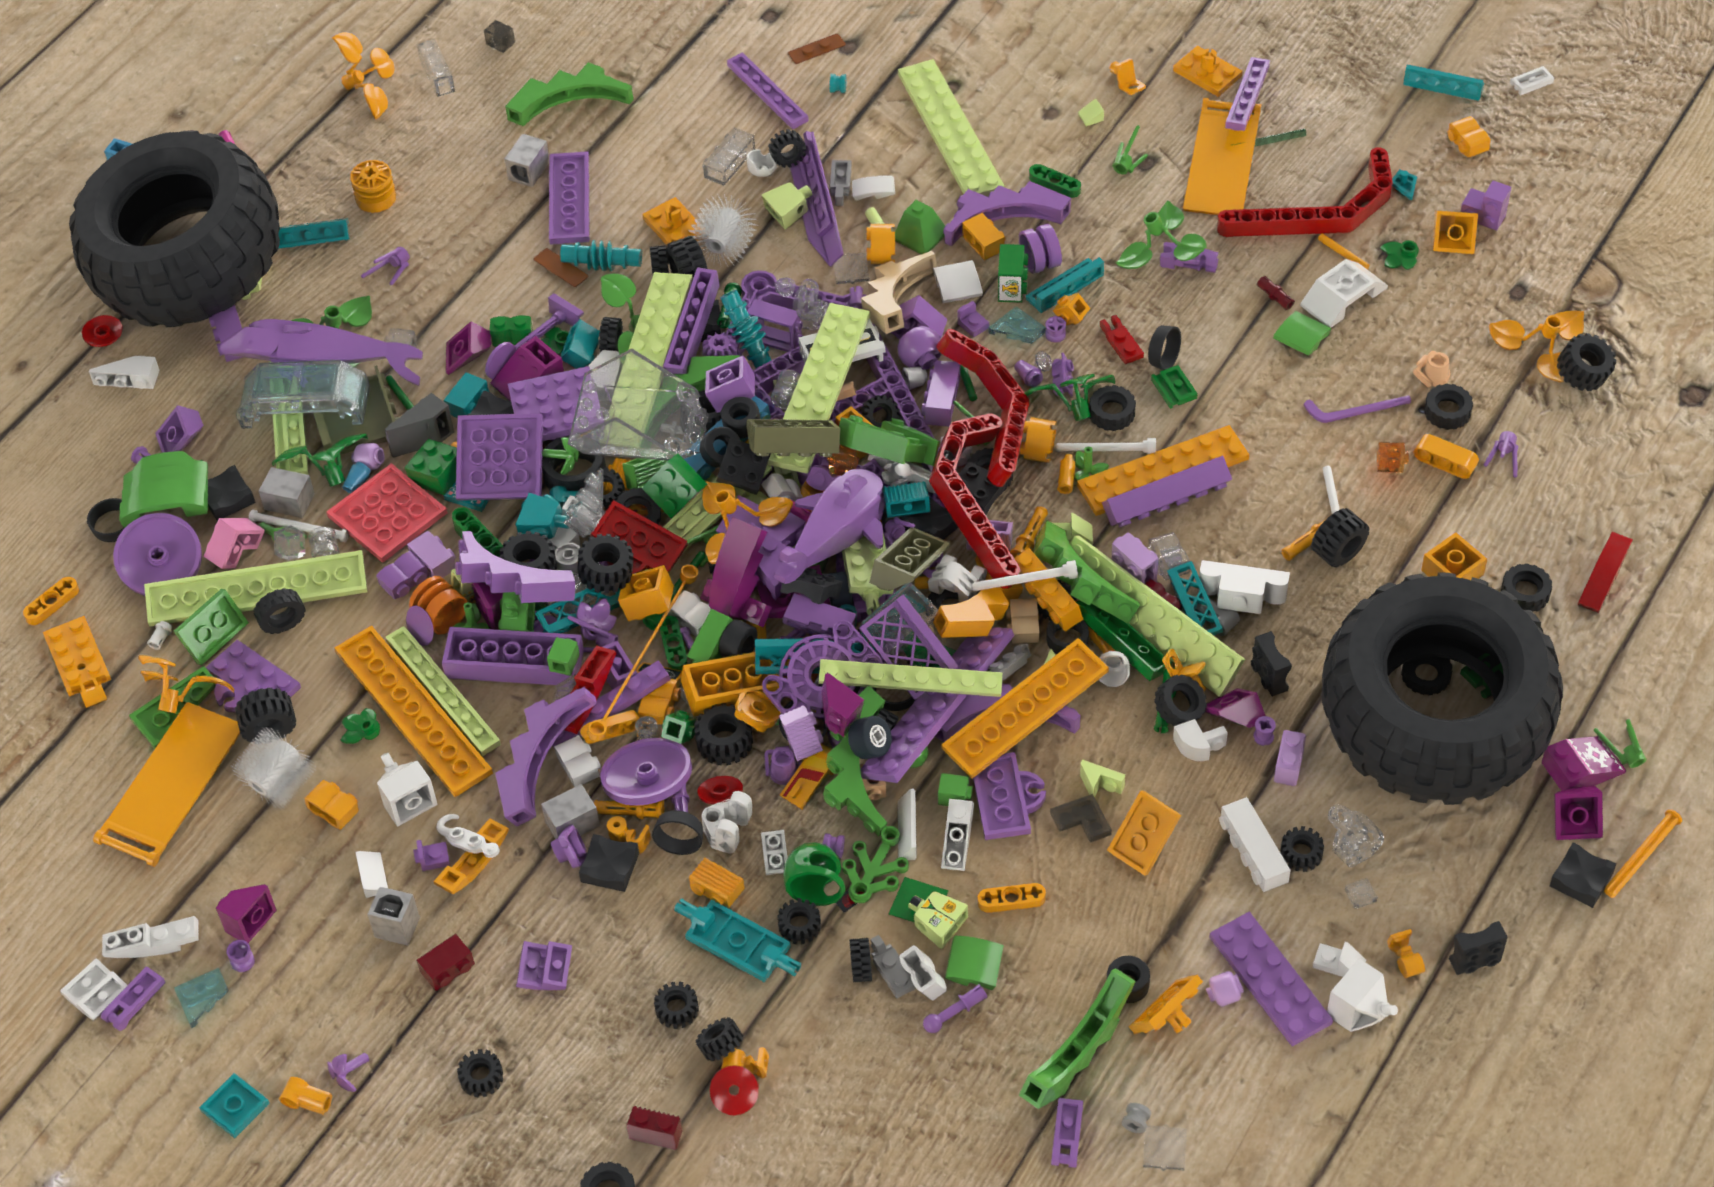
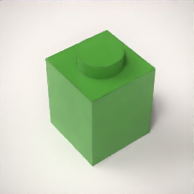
M556 637L547 657L549 671L571 676L580 656L576 641L569 638Z
M941 773L938 805L948 806L949 799L971 800L973 786H969V776Z

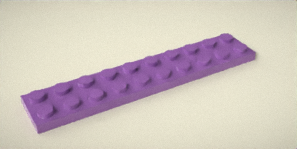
M992 627L988 636L967 637L951 656L958 665L956 669L987 671L1015 636L1012 629ZM925 692L918 697L891 730L892 742L889 751L881 757L868 759L860 769L862 779L898 783L967 694Z

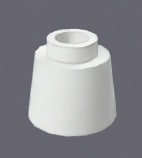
M905 367L902 369V377L909 390L924 385L928 379L926 370L921 367Z

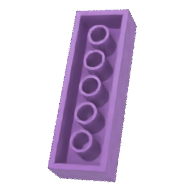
M450 627L442 666L444 674L448 679L575 686L574 677L581 669L584 648L582 637L577 634ZM556 637L569 638L578 643L580 656L571 676L549 671L547 657Z

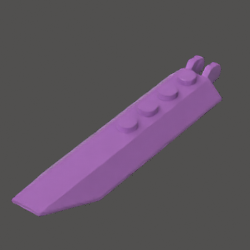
M806 131L803 134L804 143L807 151H804L806 155L805 157L801 156L803 159L801 162L799 160L796 161L798 165L791 164L790 170L794 186L798 190L807 185L812 191L813 195L806 199L808 211L802 217L808 240L831 267L844 253L814 132Z

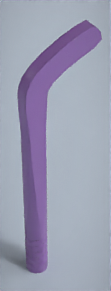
M1407 395L1330 413L1322 412L1310 399L1305 401L1304 407L1317 421L1328 423L1410 404L1411 398Z

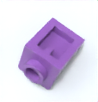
M974 301L963 305L958 310V325L973 338L989 328V322L976 311V303Z
M421 840L416 841L417 849L413 850L416 863L421 864L422 871L450 866L446 842L423 846Z

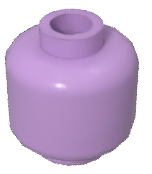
M365 443L355 447L351 459L353 464L361 462L369 467L370 470H377L383 464L385 455L383 449L376 443Z
M1230 971L1211 977L1209 979L1210 987L1206 988L1210 1001L1216 1000L1217 1004L1221 1007L1239 1001L1241 993L1244 992L1237 974L1233 975Z

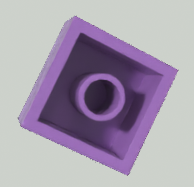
M744 355L706 371L705 394L717 413L722 410L723 405L730 399L735 397L752 399L755 397V374Z

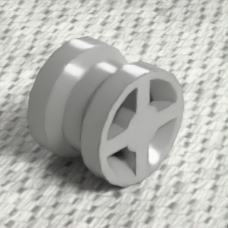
M1139 1103L1128 1104L1126 1109L1127 1116H1124L1122 1120L1123 1127L1134 1133H1144L1147 1128L1146 1120H1149L1151 1116L1150 1109Z

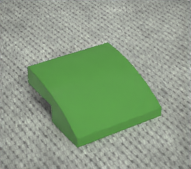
M1295 311L1278 328L1273 339L1309 356L1318 349L1320 341L1329 336L1331 327Z
M955 935L952 940L945 979L964 986H968L969 983L980 984L981 987L993 990L997 983L1004 945L980 938Z

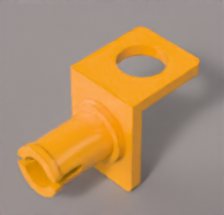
M1132 59L1121 63L1117 61L1111 63L1109 69H1111V73L1117 75L1119 89L1129 95L1146 89L1145 84L1136 80ZM1131 86H1138L1135 89H1129Z
M1170 649L1162 658V662L1170 677L1174 675L1189 676L1194 681H1197L1199 686L1205 691L1206 688L1198 675L1206 665L1205 661L1183 667L1175 650ZM1170 658L1175 662L1174 669L1170 665Z

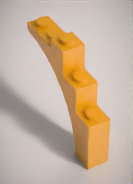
M976 556L975 561L977 565L985 568L978 556ZM987 571L985 580H991L992 577ZM1014 584L1009 589L997 587L981 590L967 601L940 606L933 623L941 638L988 636L995 620H1002L1010 604V599L1019 598L1023 590L1022 584Z

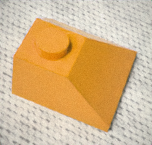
M1435 210L1433 251L1474 254L1478 213Z

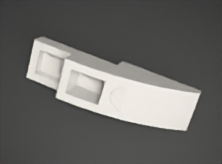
M192 916L150 927L145 923L103 934L102 955L109 958H138L181 951V945L198 941V919Z

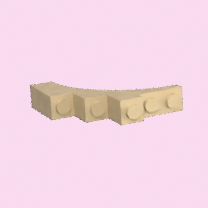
M929 251L899 263L890 261L874 267L876 280L868 282L870 295L861 297L863 310L870 311L869 319L884 333L887 334L904 327L902 309L896 303L903 292L912 284L934 273L933 268L937 267L934 252Z

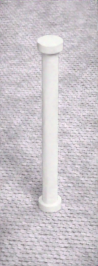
M251 510L249 514V520L254 523L256 521L337 538L341 542H346L349 536L346 529H342V531L261 514L257 510Z

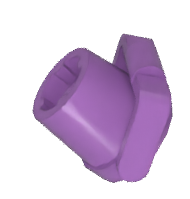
M789 746L775 747V749L765 751L764 754L766 776H770L779 785H787L799 768L798 766L802 763V760H800L797 764ZM768 755H772L770 768H769Z
M573 824L567 826L559 837L551 842L552 849L560 863L569 860L573 868L580 867L587 856V850Z

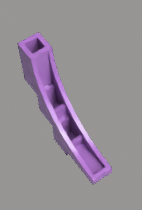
M1031 181L1025 187H1022L1019 193L998 185L994 191L990 192L988 197L968 189L964 195L958 198V211L955 213L953 220L944 227L945 244L952 246L962 237V222L980 213H983L992 221L1012 217H1032L1062 224L1071 212V198Z
M462 531V540L458 542L459 562L455 563L456 575H460L462 583L485 582L486 585L490 586L491 593L515 592L516 595H519L521 603L574 601L575 579L572 570L538 569L506 561L484 549L475 540L471 531Z
M1002 682L1001 697L967 695L935 737L945 742L1013 688L1009 684ZM1064 706L1050 717L1047 722L1059 725L1075 734L1080 728V715L1074 708Z
M585 687L577 689L551 704L541 700L524 709L529 731L510 740L515 763L495 773L505 818L516 827L536 817V783L540 768L549 749L573 720L597 704L595 696Z

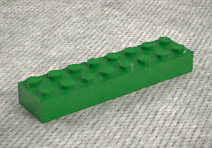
M1080 600L1076 601L1086 624L1115 651L1123 653L1129 663L1147 680L1152 681L1163 675L1166 667L1162 662V658L1165 655L1133 626L1092 603L1089 606Z

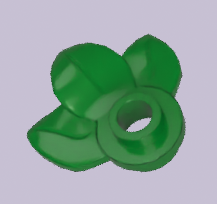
M1407 240L1402 244L1392 241L1380 247L1383 252L1388 254L1384 263L1388 268L1394 269L1402 266L1404 269L1409 270L1417 263L1416 257L1418 256L1419 248L1414 241Z
M554 326L544 334L545 337L541 341L559 355L563 351L569 332L562 331L559 327Z
M365 708L360 715L350 714L343 718L342 724L347 731L340 741L346 744H354L363 738L366 740L376 738L380 733V724L376 720L377 714L375 711Z

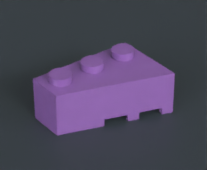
M767 533L759 550V553L764 556L756 573L763 585H766L771 592V596L776 600L783 592H781L782 582L774 579V574L783 561L779 559L780 552L787 546Z
M795 593L783 616L784 624L811 636L823 634L833 636V627L837 621L846 620L855 626L856 613L825 603L817 604L804 594L798 595ZM840 626L836 632L839 636L844 637L850 631L846 626Z

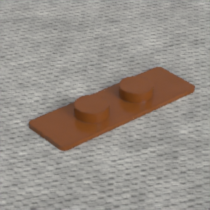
M836 33L788 52V55L795 64H799L841 48L846 43Z
M545 248L533 258L535 262L573 287H577L588 278V274L573 264L561 262L560 256L548 248Z

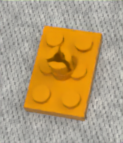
M1198 45L1173 65L1175 73L1217 97L1238 81L1243 73L1239 68L1217 57L1215 50L1211 49L1210 53L1209 49H1203Z
M676 197L642 214L643 220L666 245L688 236H697L694 232L689 231L697 230L696 226L695 229L692 226L694 224L698 225L694 220L696 218ZM698 236V238L695 240L701 241L703 239H700L701 237Z
M1142 790L1136 797L1107 851L1146 876L1152 869L1182 815Z
M1197 974L1174 981L1128 1027L1134 1034L1140 1032L1148 1033L1153 1029L1155 1031L1159 1030L1167 1021L1176 1033L1181 1032L1183 1026L1186 1028L1192 1022L1182 1011L1183 1006L1181 1003L1186 998L1190 999L1199 991L1197 987L1203 981Z

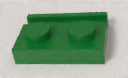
M1179 365L1160 371L1157 375H1151L1152 383L1170 409L1176 404L1179 406L1197 399L1198 393Z

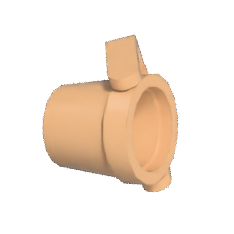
M1431 351L1427 355H1423L1417 362V367L1413 370V374L1428 388L1447 384L1450 379L1449 358L1444 353Z

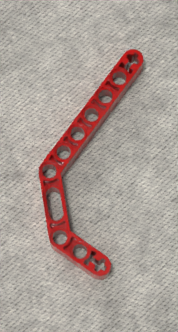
M1381 147L1373 148L1370 151L1368 165L1370 184L1344 206L1223 210L1218 214L1217 232L1223 237L1352 232L1389 201L1391 197L1393 181L1388 152ZM1366 201H1370L1366 206L1360 207Z
M947 329L936 345L937 350L949 359L976 373L1002 409L1000 417L1002 425L996 435L988 479L995 486L1003 487L1016 469L1029 399L994 352L954 329Z
M991 413L954 421L950 424L942 440L929 482L992 579L1019 575L1020 567L955 470L962 448L991 442L995 439L1002 425V420L999 416ZM944 450L953 453L954 458L952 461L944 457ZM1012 585L1002 586L1000 588L1009 589L1012 587Z

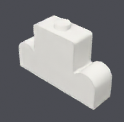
M1202 560L1199 578L1207 595L1218 594L1217 608L1260 614L1263 601L1277 605L1285 603L1290 572Z

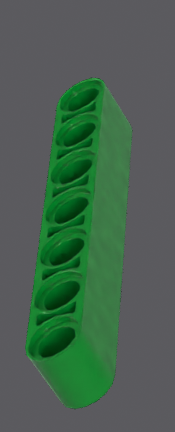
M465 507L456 508L452 512L456 533L462 538V531H471L475 540L484 549L500 557V549L503 548V545L469 509ZM536 602L535 611L547 607L548 602Z

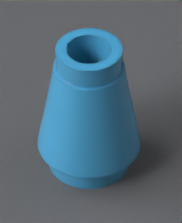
M361 462L353 464L342 488L351 494L370 477V468Z

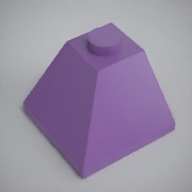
M179 405L175 407L155 433L162 453L182 451L197 433L201 431L203 423L198 411Z

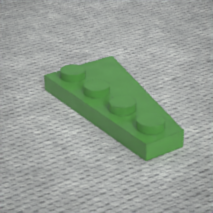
M202 666L169 689L179 691L178 695L180 696L192 677L213 676L205 666ZM195 682L185 695L183 702H178L176 714L158 710L160 694L129 715L130 720L155 749L184 705L189 702L198 706L213 691L216 684Z

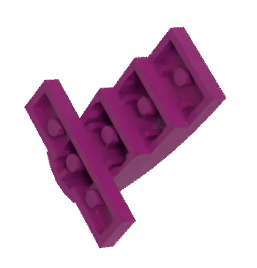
M732 517L718 554L712 580L708 578L700 599L708 602L711 609L732 619H745L764 627L772 607L750 596L760 578L754 574L764 556L759 553L767 531Z

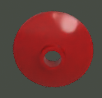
M97 316L90 319L83 326L82 338L90 346H108L120 338L123 327L120 320L114 316Z
M716 776L701 783L697 789V794L701 801L708 804H717L722 801L727 802L724 800L730 799L733 792H743V784L739 779L732 776Z
M728 1066L721 1069L715 1074L710 1084V1098L714 1106L727 1115L735 1116L746 1113L755 1105L759 1094V1086L755 1076L748 1069L741 1066ZM735 1085L739 1088L737 1095L730 1094L729 1089L731 1086Z

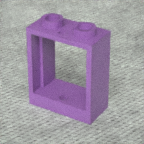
M754 299L748 313L751 316L758 317L756 323L762 325L759 331H765L766 333L762 338L764 345L786 352L798 347L799 337L804 336L801 330L803 322L801 321L800 312ZM764 320L789 327L790 332L764 325Z

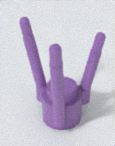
M397 247L395 250L373 261L375 264L380 263L363 273L361 277L365 278L390 262L394 267L400 266L389 283L393 285L402 271L409 266L407 262L410 259L409 253L403 247Z
M1504 431L1500 434L1499 441H1495L1493 449L1484 462V466H1488L1498 449L1501 452V458L1505 454L1512 452L1513 477L1516 478L1518 471V445H1516L1517 436L1513 432Z
M895 517L885 524L884 538L889 546L893 544L892 539L897 540L905 533L904 526L914 528L915 525Z
M571 615L568 616L569 620L598 634L596 645L602 647L618 641V635L598 629ZM583 647L584 652H592L594 650L591 647Z

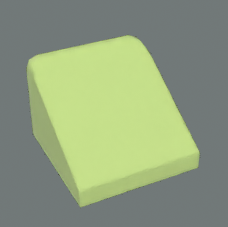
M1097 99L1092 100L1078 111V115L1086 126L1104 121V110Z

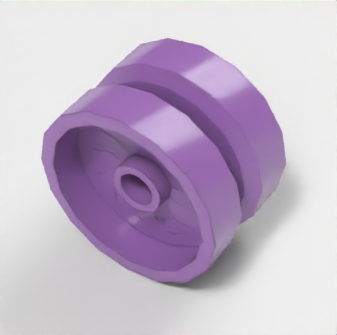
M1049 223L1037 226L1035 231L1033 229L1020 231L1019 245H1024V253H1028V266L1026 267H1028L1031 274L1044 271L1045 266L1051 269L1061 265L1062 254L1059 240Z

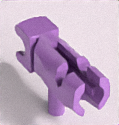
M1170 242L1164 243V253L1160 255L1161 267L1174 269L1175 266L1198 271L1204 267L1206 272L1216 273L1218 252L1204 249L1195 258L1188 261H1180L1174 256V249L1178 245Z

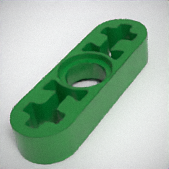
M1035 164L1029 168V180L1070 198L1080 195L1081 182L1078 179L1041 164ZM1058 179L1060 182L1052 183L1050 180Z
M666 616L659 629L668 668L682 671L683 665H687L688 661L679 622L674 616ZM667 625H671L673 633H668ZM670 641L679 642V645L673 648L667 644ZM674 655H678L679 664H676Z

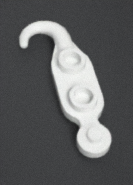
M448 814L437 822V831L452 846L473 854L483 852L487 858H493L499 854L500 849L496 843H486L482 835L461 827L447 828L444 826L449 820L459 819L458 815Z

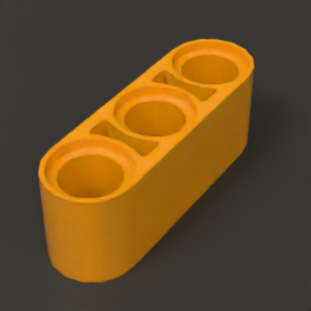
M1431 434L1423 435L1413 451L1414 456L1419 461L1463 479L1470 477L1479 462V457L1474 452Z

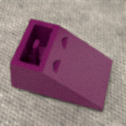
M535 336L517 349L490 384L506 399L511 401L508 388L509 383L564 372L562 358Z

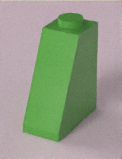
M713 609L710 610L687 655L693 661L692 663L723 657L719 653V642L726 627L734 621L732 618Z

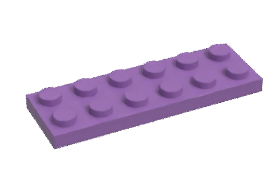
M588 152L549 154L550 245L590 242Z
M1250 911L1210 932L1209 938L1292 1047L1332 1025L1333 1019Z

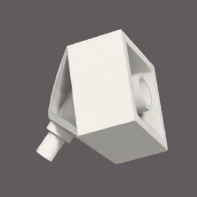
M389 753L381 756L385 765V773L377 782L384 808L397 827L438 805L431 779L418 761L398 766L396 762H393Z
M1358 959L1331 991L1327 1012L1335 1022L1352 1032L1374 1025L1389 1015H1396L1398 1008L1387 1003L1384 975L1361 959Z

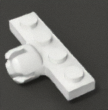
M869 454V461L875 459L883 469L887 470L882 472V479L885 484L892 487L893 485H905L908 482L913 484L914 482L922 483L924 481L926 482L927 490L931 493H936L929 482L930 471L911 462L900 464Z

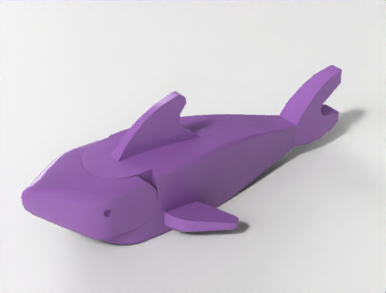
M278 319L258 320L251 323L249 327H244L226 338L220 348L221 352L226 355L271 361L283 377L302 388L309 384L305 379V374L315 366L347 365L387 359L391 367L406 381L418 386L420 385V377L405 366L408 360L423 359V352L408 344L384 342L319 324Z

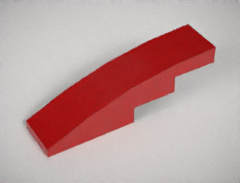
M1611 532L1579 599V606L1597 613L1600 612L1606 596H1608L1614 580L1618 576L1633 539Z
M596 645L574 677L576 685L570 694L577 689L585 687L595 696L597 701L609 675L616 651ZM593 707L580 714L564 731L577 734Z

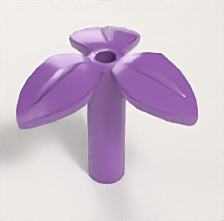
M363 1053L347 1062L346 1054L338 1055L332 1060V1063L327 1062L329 1073L332 1079L336 1077L340 1087L347 1091L355 1092L357 1089L346 1079V1074L368 1062L369 1057L366 1053Z

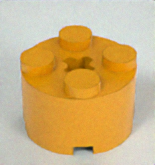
M870 224V227L866 228V241L870 240V248H867V261H871V264H885L890 261L895 263V259L891 260V256L895 255V231H891V228H895V224Z
M1031 417L1030 421H1025L1023 433L1027 434L1026 442H1022L1020 454L1024 455V459L1050 463L1051 459L1047 458V456L1053 453L1056 430L1052 429V425H1057V421Z

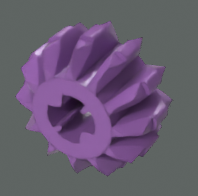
M715 332L714 336L708 335L707 340L703 341V356L737 355V342L733 340L732 335L726 336L725 332L722 334Z

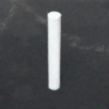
M1325 466L1323 467V474L1333 514L1339 511L1340 508L1331 467Z

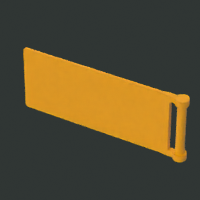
M1203 97L1183 211L1218 215L1223 210L1244 209L1262 104L1254 105L1252 110L1254 115L1251 114L1245 131H1235L1225 128L1229 112L1208 109L1230 110L1233 103L1213 101Z
M187 702L101 829L96 831L93 842L120 850L146 861L147 865L155 867L167 844L239 737L238 722ZM109 831L151 847L154 851L149 853L112 838L107 834Z

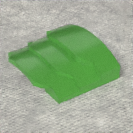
M184 451L164 452L143 457L133 470L123 477L119 517L123 528L137 518L145 516L147 512L182 507L186 517L208 514V464L205 461L194 460Z

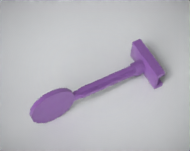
M553 293L548 297L549 312L553 314L552 317L515 346L510 342H503L498 345L488 357L485 367L486 375L493 380L521 345L535 336L540 338L562 322L573 326L584 315V312Z

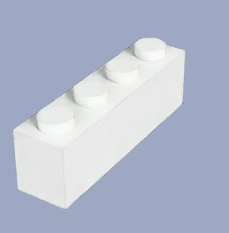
M1246 797L1222 806L1221 817H1219L1220 825L1223 830L1228 831L1232 846L1238 848L1241 853L1240 856L1244 866H1248L1251 870L1254 883L1259 885L1263 892L1288 883L1290 868L1248 798Z

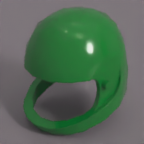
M817 842L804 843L795 848L788 856L784 865L783 879L786 892L795 900L801 898L804 903L805 899H807L810 904L813 902L816 906H826L839 901L845 892V883L839 876L841 862L837 854L826 844ZM835 881L840 887L839 891L831 896L826 895L824 892L825 886Z

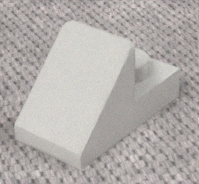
M1344 942L1342 950L1320 943L1313 968L1343 977L1358 959L1365 963L1366 959L1348 942Z

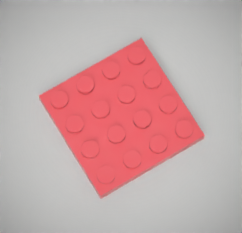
M392 463L326 512L329 519L341 529H346L348 535L382 563L448 514L445 506Z

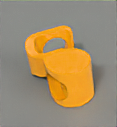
M614 816L607 822L610 840L638 843L639 854L645 851L651 841L650 829L647 824L638 839H635V829L631 828L629 830L627 822L623 817Z
M1411 929L1392 934L1387 941L1389 949L1396 953L1398 957L1400 956L1397 960V965L1404 978L1425 972V965L1421 955L1418 952L1413 953L1411 945L1408 946L1409 938L1412 935Z
M734 1048L735 1051L733 1053L729 1052L727 1057L723 1056L721 1069L728 1066H741L761 1079L766 1078L769 1054L766 1048H759L757 1061L753 1059L752 1055L746 1057L744 1051Z

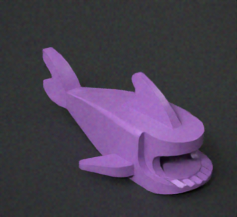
M864 469L849 470L842 476H837L823 493L795 500L796 507L813 511L795 548L788 546L780 552L779 559L783 561L776 570L774 579L784 584L791 583L803 573L805 568L843 551L863 536L876 548H882L883 527L880 519L884 513L885 502L881 496L883 482L880 477Z

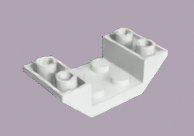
M1345 259L1315 281L1300 306L1324 325L1333 327L1344 319L1345 309L1348 305L1366 293L1374 298L1387 289L1388 285L1361 264Z

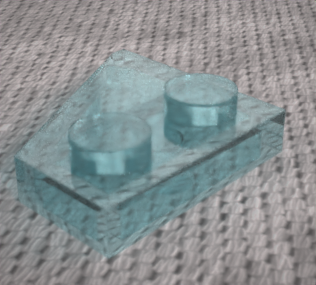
M1017 306L989 327L991 335H995L998 332L1006 334L1009 339H1018L1030 344L1045 334L1046 331L1045 326Z
M219 968L174 987L191 1028L198 1024V1018L205 1011L209 1012L215 1006L216 1001L229 991Z

